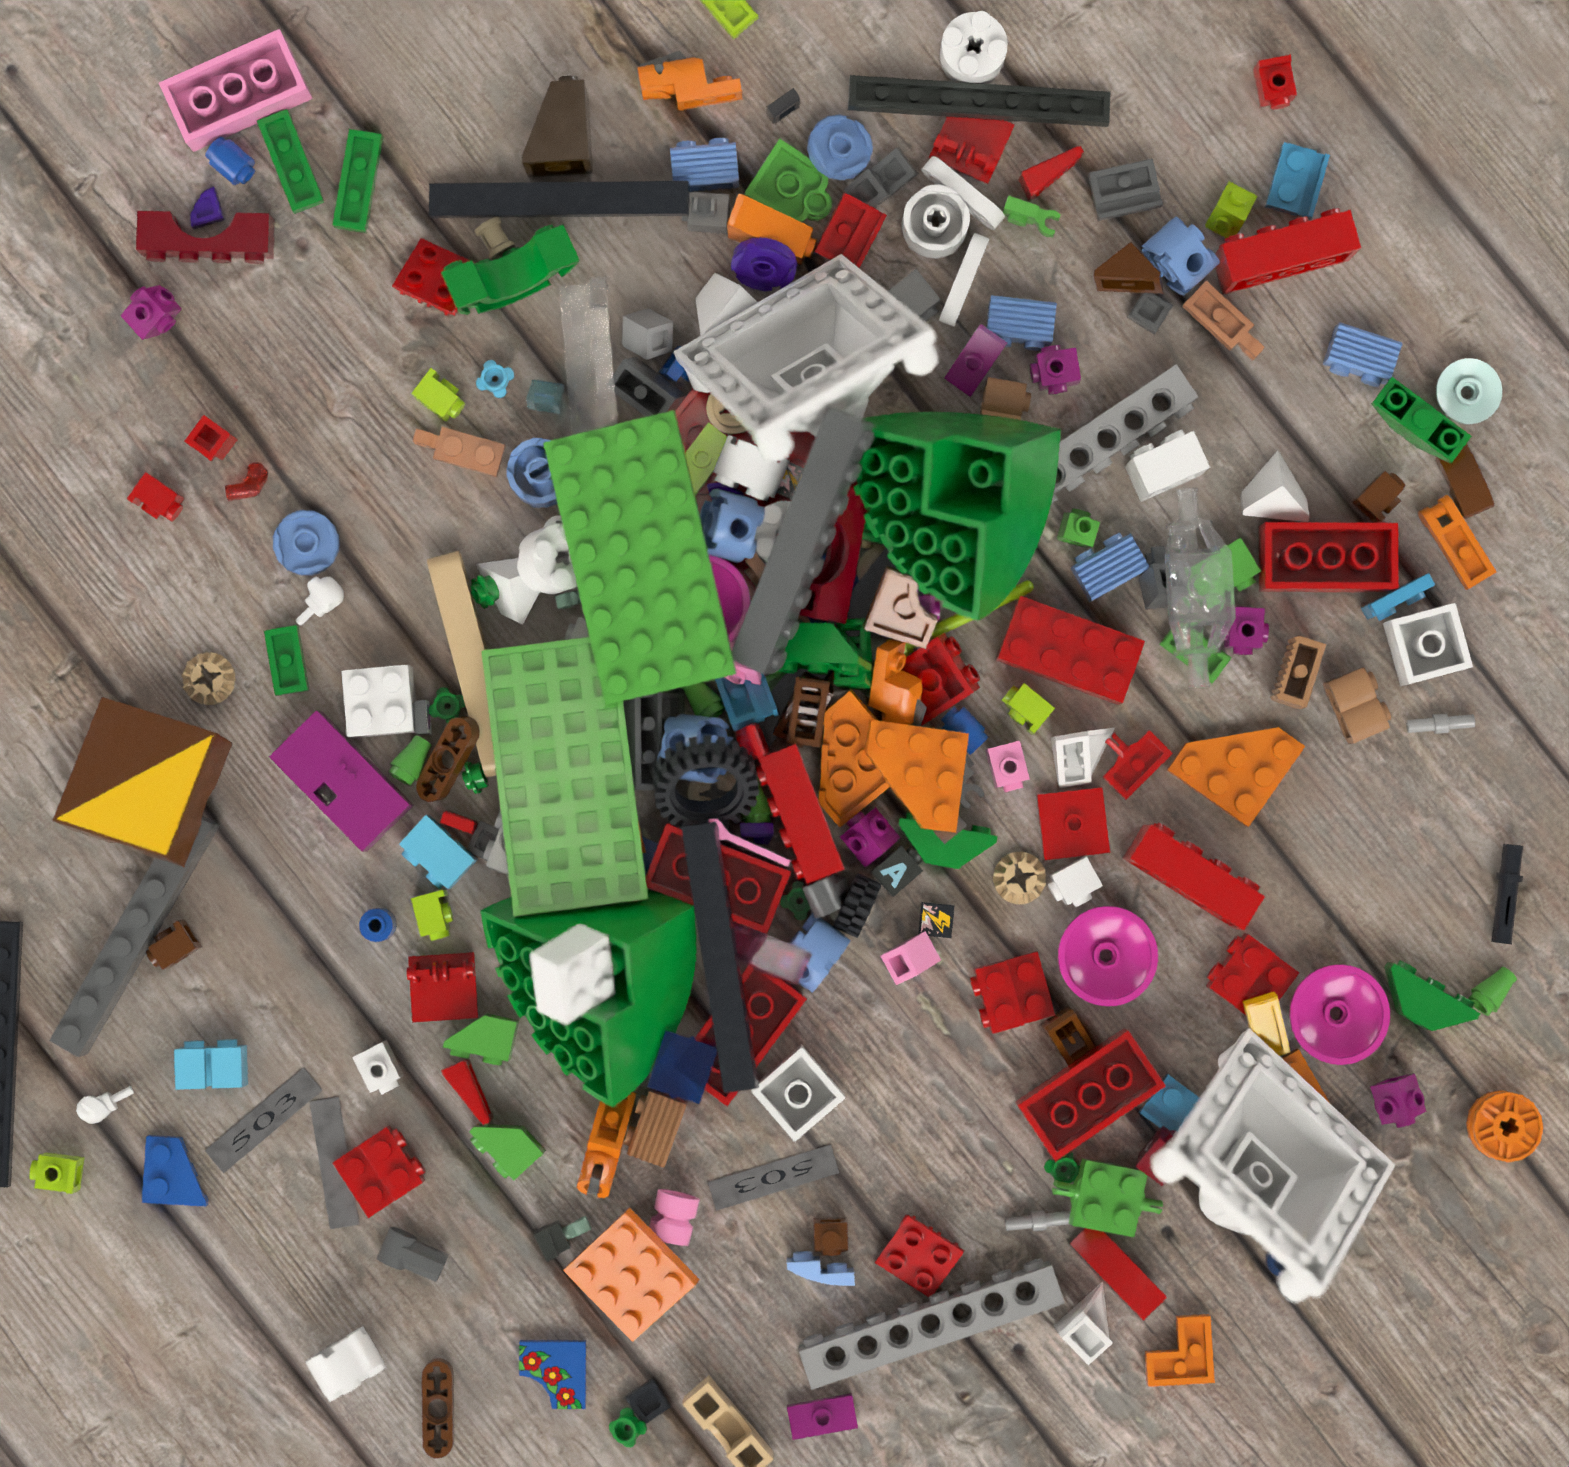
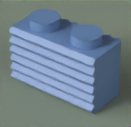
M715 138L709 140V145L696 146L695 141H681L676 143L677 147L670 148L673 181H689L690 192L739 187L735 142L729 143L727 138Z
M991 295L986 328L1007 342L1005 347H1011L1012 342L1024 343L1025 349L1041 351V348L1050 346L1053 341L1057 303Z
M1339 322L1334 328L1323 364L1330 366L1329 371L1336 375L1347 377L1349 373L1361 376L1362 383L1379 387L1380 384H1386L1392 377L1402 342Z
M1119 532L1103 541L1106 548L1095 554L1092 549H1089L1074 558L1077 564L1073 565L1070 569L1089 602L1140 575L1150 567L1131 533L1122 537Z

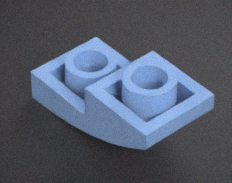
M812 1251L794 1252L792 1258H787V1270L803 1278L829 1285L855 1286L853 1267L847 1268V1263L827 1264V1269H820V1256H813Z

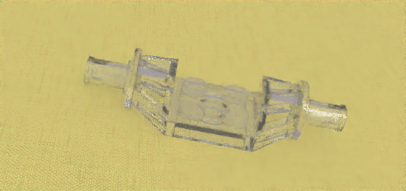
M1190 488L1176 490L1178 494L1179 519H1176V522L1166 524V529H1169L1165 551L1168 618L1177 648L1174 651V656H1184V659H1188V688L1210 687L1208 658L1211 657V654L1221 653L1220 646L1236 619L1232 552L1213 528V521L1203 520V518L1199 517L1198 488H1191V490ZM1195 529H1200L1208 549L1198 548ZM1212 626L1208 645L1205 648L1202 646L1204 627Z

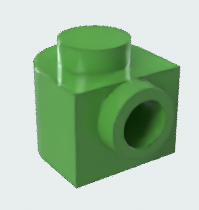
M1072 508L1071 512L1063 514L1057 540L1079 547H1093L1100 522L1091 519V513Z

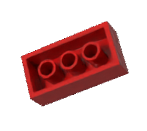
M1334 208L1320 213L1321 218L1309 221L1308 217L1304 216L1289 221L1288 227L1277 229L1276 225H1270L1256 231L1257 235L1245 238L1244 234L1241 233L1225 238V243L1220 245L1215 253L1220 260L1215 269L1222 295L1348 262L1361 249L1351 210L1341 212L1340 208Z
M1265 522L1259 526V568L1261 570L1259 573V592L1395 591L1398 589V523Z
M1020 596L1014 606L995 661L1120 705L1123 704L1145 641Z
M794 744L758 758L760 766L756 767V772L762 787L769 785L772 797L767 798L773 816H781L785 828L780 829L779 832L785 847H793L797 859L792 860L791 863L798 880L805 878L808 884L844 870L797 745Z
M666 823L645 877L646 886L694 906L682 829ZM720 844L732 921L767 934L791 871Z
M1163 824L1143 825L1122 858L1233 929L1244 931L1265 898L1264 895L1258 892L1260 886L1244 876L1243 878L1240 876L1235 878L1230 874L1232 868L1216 858L1214 860L1210 858L1208 861L1201 856L1204 851L1195 844L1183 840L1181 843L1173 838L1175 832Z
M753 958L741 974L757 1067L805 1003L807 997L756 958ZM711 1015L676 1061L674 1067L725 1106H728L739 1091L724 1093Z
M1123 1028L1022 1096L1015 1103L1054 1161H1057L1162 1090L1166 1085L1129 1030Z

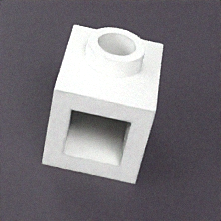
M1084 856L1049 875L1052 882L1048 884V887L1057 902L1063 900L1066 905L1073 902L1075 907L1091 900L1092 896L1090 893L1103 886L1090 861Z
M387 1040L352 1057L370 1093L379 1089L382 1095L398 1087L397 1079L404 1076Z

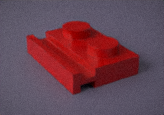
M844 192L814 252L829 260L842 254L860 268L887 215Z

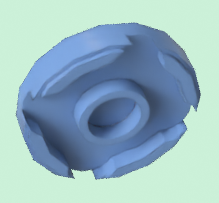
M840 114L827 116L816 124L808 137L807 151L810 161L819 172L828 178L847 180L853 179L863 172L870 161L873 145L870 134L863 124L857 120L847 119L848 116Z
M299 510L288 514L279 524L278 528H276L273 535V550L277 560L287 570L298 575L313 576L324 572L334 563L339 552V535L335 526L326 516L313 510Z

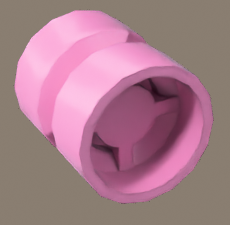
M658 1189L654 1209L658 1213L651 1217L649 1228L665 1243L688 1246L693 1226L689 1221L696 1217L700 1199L678 1191Z

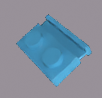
M1284 142L1265 207L1294 216H1307L1308 220H1311L1330 155L1326 153L1325 155L1320 154L1315 150Z
M1428 573L1367 604L1361 610L1366 619L1376 616L1381 621L1396 613L1397 611L1394 607L1406 601L1409 606L1426 597L1423 591L1434 586L1435 583Z
M761 674V685L752 684L748 680H745L744 684H735L723 677L715 679L734 732L749 725L765 721V718L774 715V717L779 715L764 674Z
M1166 1074L1162 1079L1166 1087L1148 1098V1101L1140 1109L1139 1113L1159 1128L1163 1125L1169 1130L1178 1132L1195 1107L1199 1097Z

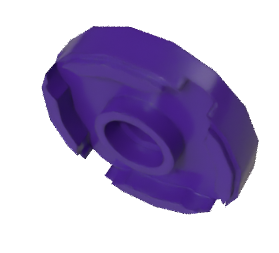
M751 238L741 242L734 249L731 269L736 273V278L751 289L772 291L773 287L780 286V289H782L794 280L797 260L790 248L777 240Z

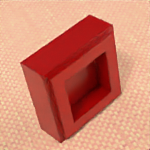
M451 811L443 812L440 820L442 824L470 834H474L478 826L476 820Z

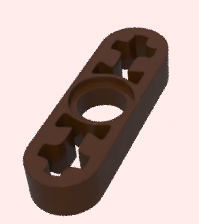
M464 716L453 718L448 722L417 780L416 790L422 800L434 802L443 800L448 796L480 735L479 725L473 718ZM459 726H465L463 730L467 735L465 738H460L462 732L459 730ZM446 750L450 751L454 757V763L450 769L445 767L442 762V755ZM436 780V782L434 783L435 789H437V792L432 793L431 791L433 787L429 783L430 781Z
M441 1358L428 1362L422 1372L423 1449L428 1456L436 1459L447 1456L454 1445V1371L452 1365L447 1360ZM436 1366L440 1367V1371L447 1375L440 1382V1391L447 1389L448 1394L444 1392L428 1393V1389L434 1391L436 1388L435 1377H429V1373H432ZM435 1399L443 1400L448 1409L446 1415L443 1417L433 1416L429 1411L431 1401ZM447 1422L448 1427L442 1426L441 1439L447 1440V1443L443 1444L441 1450H437L436 1444L430 1443V1440H433L436 1435V1426L429 1427V1423L441 1425Z

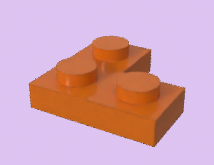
M1209 1314L1176 1316L1178 1349L1145 1351L1147 1386L1215 1383L1211 1316Z

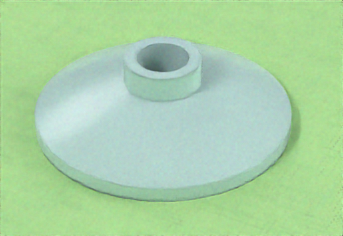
M1472 358L1461 359L1447 366L1439 376L1436 385V398L1443 413L1453 421L1461 424H1476L1488 419L1499 407L1502 399V384L1496 371L1487 363ZM1462 388H1468L1471 391L1470 399L1462 397Z

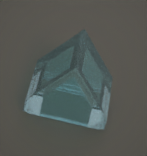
M532 380L526 399L528 409L560 414L565 385Z

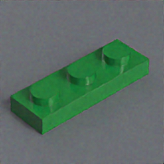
M285 109L257 120L292 212L297 214L325 203L289 111Z
M349 129L332 224L334 228L367 233L383 142L382 134Z

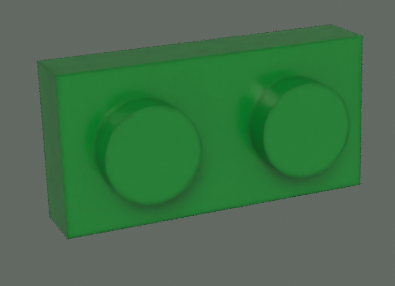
M293 625L265 630L264 635L275 696L310 691L299 626Z

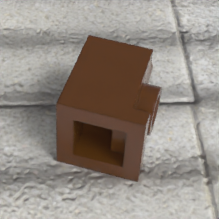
M1384 471L1351 503L1372 523H1381L1386 518L1382 511L1389 514L1401 502V499L1397 496L1404 490L1406 485L1396 474H1388Z
M185 919L173 923L176 930L173 931L169 927L154 937L156 943L148 947L146 955L155 967L160 966L162 970L170 969L202 948V945Z
M847 1217L814 1218V1252H821V1255L835 1256L841 1255V1252L848 1251Z

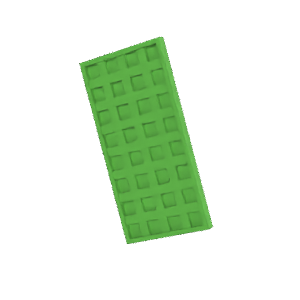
M668 411L543 442L605 704L608 705L737 674L675 411Z
M590 637L482 650L514 917L648 900L623 701L605 704Z

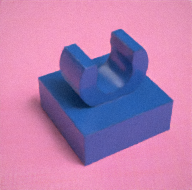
M673 351L659 370V373L671 381L677 382L681 376L687 382H690L685 369L678 363Z

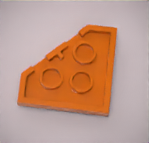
M852 689L848 690L825 710L818 802L839 828L890 787L877 767L872 764L865 754L869 720H879Z
M869 720L865 754L886 779L885 781L899 800L904 803L914 816L913 818L920 828L956 833L969 733Z
M1279 727L1185 743L1166 770L1244 826L1249 827L1305 746Z

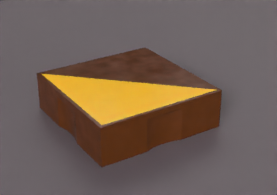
M101 697L52 821L69 830L109 843H119L131 847L142 854L185 867L202 823L206 802L217 785L233 743L216 732Z

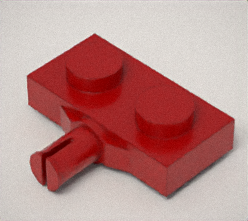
M1150 730L1137 742L1129 746L1115 732L1110 737L1118 746L1110 738L1105 740V743L1118 754L1114 765L1102 778L1124 800H1127L1173 754Z

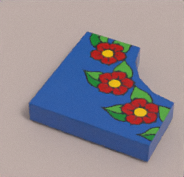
M586 1340L519 1341V1375L532 1378L543 1385L550 1396L552 1409L586 1408Z

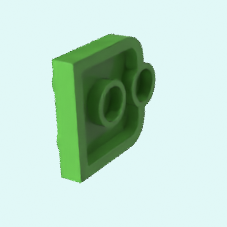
M782 139L778 140L743 194L800 222L805 221L806 218L812 221L822 220L830 213L832 208L831 197L825 191L828 185V177L815 168L810 158Z

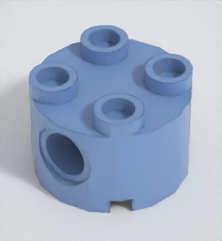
M1176 216L1142 245V254L1160 272L1161 277L1165 276L1169 280L1167 285L1180 295L1187 294L1220 263L1216 254L1209 248L1206 249L1202 241L1205 238L1202 232L1193 224L1187 228L1184 222Z
M532 438L523 441L512 451L507 464L506 476L511 489L523 502L534 508H548L558 504L543 442L551 441L549 439Z
M720 489L712 490L709 494L711 497H714L712 502L705 501L700 512L709 555L735 563L742 562L744 558L752 559L757 547L754 537L757 526L759 527L763 522L765 515L764 507L758 506L754 498Z
M688 714L669 717L664 724L665 733L657 760L659 757L665 758L664 751L669 747L676 752L675 743L683 741L686 747L690 746L689 738L695 736L697 743H704L703 735H711L712 743H716L718 736L725 737L727 746L733 740V737L727 736L725 730H730V728L721 718ZM716 767L698 768L684 774L679 780L715 783L719 781L716 779L718 775H725L727 770Z
M812 913L802 926L806 932L803 934L798 930L787 945L792 951L789 953L785 950L774 964L776 968L810 992H814L830 972V968L838 961L850 943V940L843 933L821 917L815 918Z

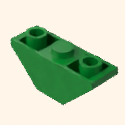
M1393 377L1389 379L1371 403L1393 431L1416 448L1449 463L1454 461L1472 437Z
M800 623L795 636L791 640L789 639L786 646V660L782 668L777 670L781 673L796 674L798 669H808L809 673L826 675L828 670H838L840 674L855 676L858 675L859 671H871L872 664L847 633L834 624Z
M907 813L906 819L898 818L897 825L923 860V863L959 869L996 844L998 836L990 835L991 828L972 825L971 831L961 830L944 844L934 833L936 830L920 828L911 813Z
M1401 960L1397 964L1387 962L1384 966L1396 1013L1420 1027L1435 1031L1479 1018L1481 1013L1472 1009L1475 1004L1474 1002L1458 993L1455 998L1443 992L1446 986L1431 977H1428L1426 981L1415 975L1417 969Z

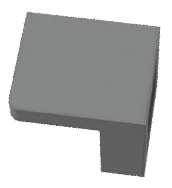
M644 309L623 316V347L646 360L672 352L673 321L651 309Z

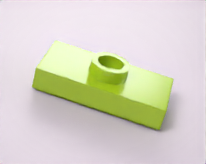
M699 0L733 40L758 19V14L745 0Z
M709 422L685 453L695 496L713 474L727 439L725 434Z

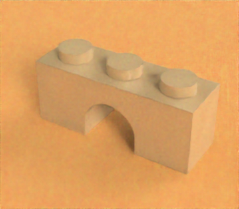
M710 1375L684 1396L683 1406L704 1430L707 1428L717 1438L726 1451L727 1458L735 1467H766L773 1461L774 1451Z

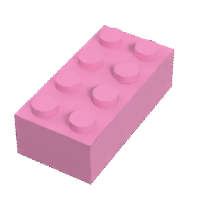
M280 29L159 82L184 141L193 152L211 145L219 137L226 138L257 124V120L285 109L289 110L313 99L288 42Z

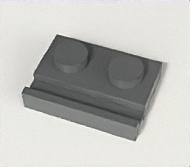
M1153 158L1089 172L1087 175L1098 221L1163 206Z

